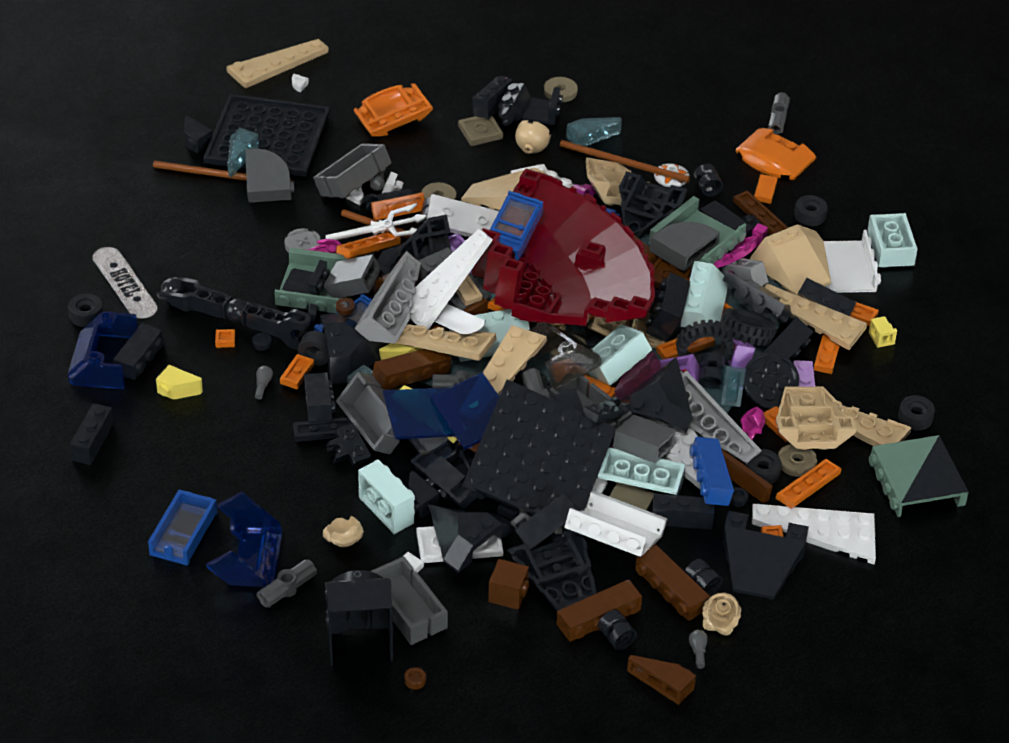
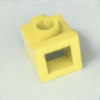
M886 317L871 319L869 334L878 348L894 345L897 329H893Z

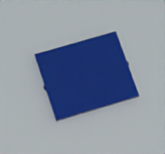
M482 372L431 396L430 399L465 450L481 441L499 395Z
M451 387L383 390V397L395 439L465 435Z

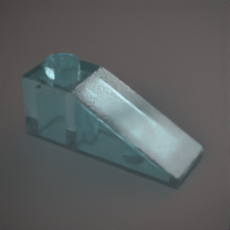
M620 117L588 118L567 124L566 138L571 143L587 146L621 133L622 119Z
M239 128L231 135L228 155L229 177H232L246 162L245 149L259 148L257 133Z

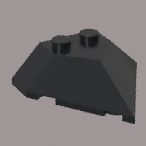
M626 171L619 185L623 225L628 226L636 237L640 236L679 208L688 190L675 185L665 188L648 183L641 175Z
M447 214L428 218L383 265L393 269L406 251L416 260H421L447 247L451 250L448 238L450 227Z
M339 313L320 315L322 333H325L329 358L328 375L329 380H332V385L349 384L357 372H365L374 365V362L381 359L379 349L390 344L367 340L355 329L358 322Z
M677 357L627 394L620 402V404L625 402L630 405L629 411L632 415L664 422L666 427L680 433H687L693 418Z
M428 505L438 545L441 549L442 560L457 573L473 562V551L493 535L502 540L515 530V526L501 515Z

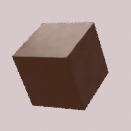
M498 559L489 581L488 602L518 610L523 597L526 596L528 591L529 566Z

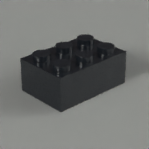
M671 272L667 278L662 279L659 291L655 290L654 303L649 310L650 314L645 322V325H648L647 334L667 342L682 319L691 281Z

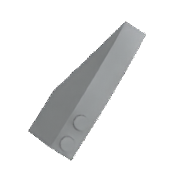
M407 251L377 291L355 327L369 341L395 344L410 319L411 314H409V311L413 305L412 296L415 294L416 288L414 286L418 280L421 263Z
M685 371L682 374L693 415L689 428L705 438L719 439L722 449L747 464L762 452L761 449L688 371Z

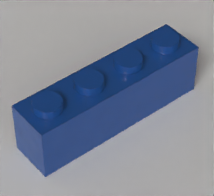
M695 437L694 443L690 445L689 455L692 456L693 469H696L697 482L700 483V494L703 495L705 504L729 506L734 489L719 439Z

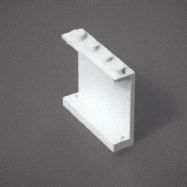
M867 230L863 231L862 241H824L831 284L825 287L837 293L877 291V286L881 283V275L877 273L878 264L877 261H874V249H871V237H868Z
M592 491L584 511L580 512L572 508L569 509L564 528L641 557L663 536L667 518Z

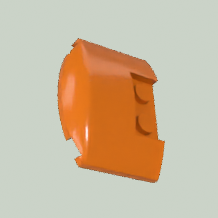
M411 84L412 88H402V85H397L369 96L362 101V106L359 110L357 108L354 109V113L371 136L388 135L387 132L416 119L418 122L421 121L433 110V107L415 84Z
M767 128L757 129L736 148V153L740 152L743 156L742 160L754 169L781 178V175H791L790 180H794L816 159V155L803 143L799 146L774 134L773 129Z

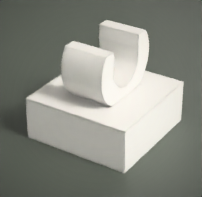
M390 173L382 193L402 189L403 182L395 181L398 174Z

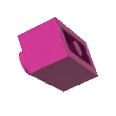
M759 223L754 227L752 236H758L759 243L756 249L762 240L767 237L768 227Z

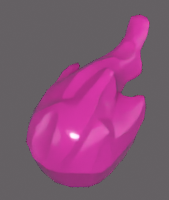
M322 239L316 242L321 245L306 250L338 254L336 253L337 246L342 244L337 240Z
M759 407L750 409L741 418L742 430L747 433L751 440H753L756 434H762V428L766 421L764 412Z

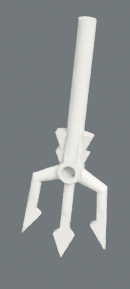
M418 203L390 211L388 218L384 221H371L370 226L326 235V239L340 240L371 232L375 236L385 231H390L395 237L412 235L417 229L411 228L409 231L397 232L394 226L414 221L419 223L426 219L427 215L416 214L412 218L393 222L395 214L405 211L409 213L417 206Z

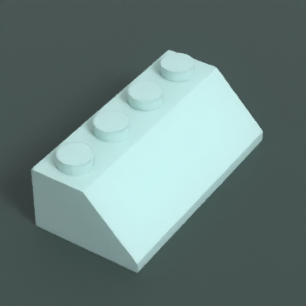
M694 261L681 327H686L689 324L693 326V322L696 321L700 324L701 320H705L706 323L709 319L713 320V322L721 320L728 284L722 281L724 275L711 263Z
M511 309L473 315L485 322L484 326L478 331L496 333L497 340L483 357L494 355L511 325L530 331L529 322L511 316ZM458 356L460 362L472 360Z
M609 447L598 478L679 495L684 480L685 464L665 459L652 463Z

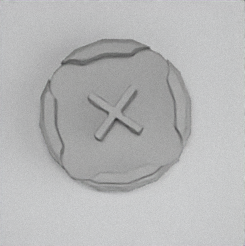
M304 228L291 231L288 237L285 238V248L288 253L290 247L312 249L315 246L321 245L316 243L321 239L315 231L310 232Z

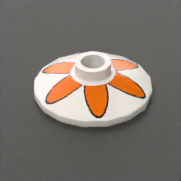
M664 164L659 166V168L689 176L688 171L680 165ZM654 173L655 180L665 187H670L671 185L680 187L686 183Z

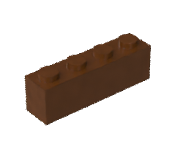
M421 349L374 362L372 376L379 382L382 389L389 390L432 378L433 374L443 375L449 373L452 357L446 353Z
M657 545L648 549L641 557L637 556L635 568L637 573L643 576L652 588L661 593L663 598L670 602L680 615H683L690 621L703 613L705 601L710 596Z
M628 579L557 611L556 625L569 642L580 639L590 632L600 630L598 622L609 611L619 610L624 617L637 613L641 610L642 595Z

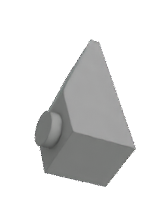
M741 258L718 268L724 273L726 271H733L741 279L753 280L761 286L768 283L765 266L762 261Z

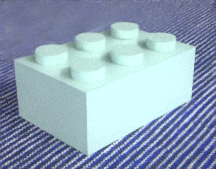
M906 214L870 215L867 232L869 237H871V244L878 266L914 265L917 246Z
M621 324L581 357L580 360L589 376L611 385L617 382L625 372L630 371L638 361L644 359L652 351V348L643 332Z
M376 460L358 470L359 498L393 534L414 524L415 496L411 490H408L402 484L398 477L391 473L388 466Z

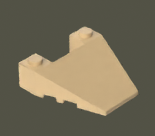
M538 168L530 169L545 174V171H541ZM524 170L472 184L463 195L461 201L477 206L482 204L488 206L489 209L500 210L508 195V191L513 192Z

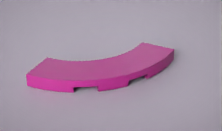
M758 236L746 237L731 252L725 254L722 259L717 260L713 265L719 268L743 258L756 248L759 243Z

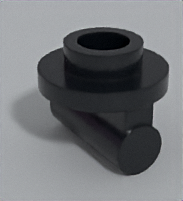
M748 214L742 218L753 229L758 223L761 224L757 220L756 215L751 216V214Z

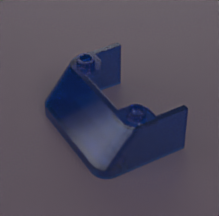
M103 312L80 331L68 371V380L72 385L114 389L125 388L122 364L104 363V355L96 350L100 336L131 338L138 329L136 314Z
M243 492L219 503L217 507L231 518V533L240 539L238 555L230 551L206 564V567L229 585L266 587L275 581L282 538L280 523Z

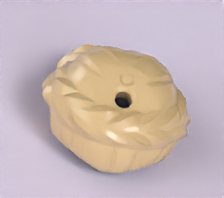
M353 516L349 520L336 518L323 530L322 536L328 542H332L338 547H349L362 538L364 530L361 523Z
M717 593L705 601L703 607V627L710 631H718L722 635H730L733 628L738 625V620L741 617V607L738 601L731 594Z

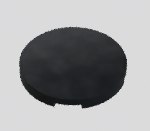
M764 352L754 356L745 366L742 373V386L747 397L757 406L765 409H771L775 406L779 408L785 387H799L800 378L795 365L787 357L776 353Z

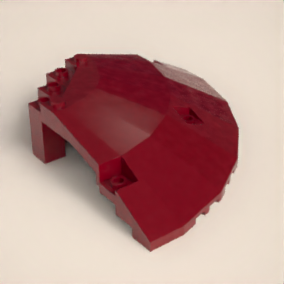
M525 168L513 192L542 201L543 214L520 260H515V252H513L512 247L500 243L501 233L483 228L482 231L493 240L472 268L471 275L484 279L483 290L496 294L494 304L505 309H511V316L529 322L586 326L590 317L594 315L606 318V323L646 317L655 298V268L652 262L648 261L649 256L644 253V246L641 240H636L634 232L628 226H624L621 223L622 219L614 212H607L605 205L599 206L596 203L597 199L586 193L584 196L577 192V188L573 186L568 188L562 185L563 181L553 176ZM510 206L504 221L516 225L521 224L523 227H526L532 213ZM501 224L499 230L520 237L523 233V230L520 231L505 224Z

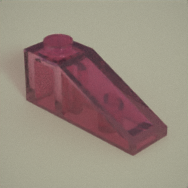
M649 352L644 359L638 361L631 370L623 374L614 390L620 401L661 369V362L655 352Z

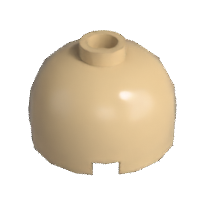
M528 120L520 122L515 135L516 143L526 153L541 152L546 148L551 138L547 127L533 121V124L528 123Z

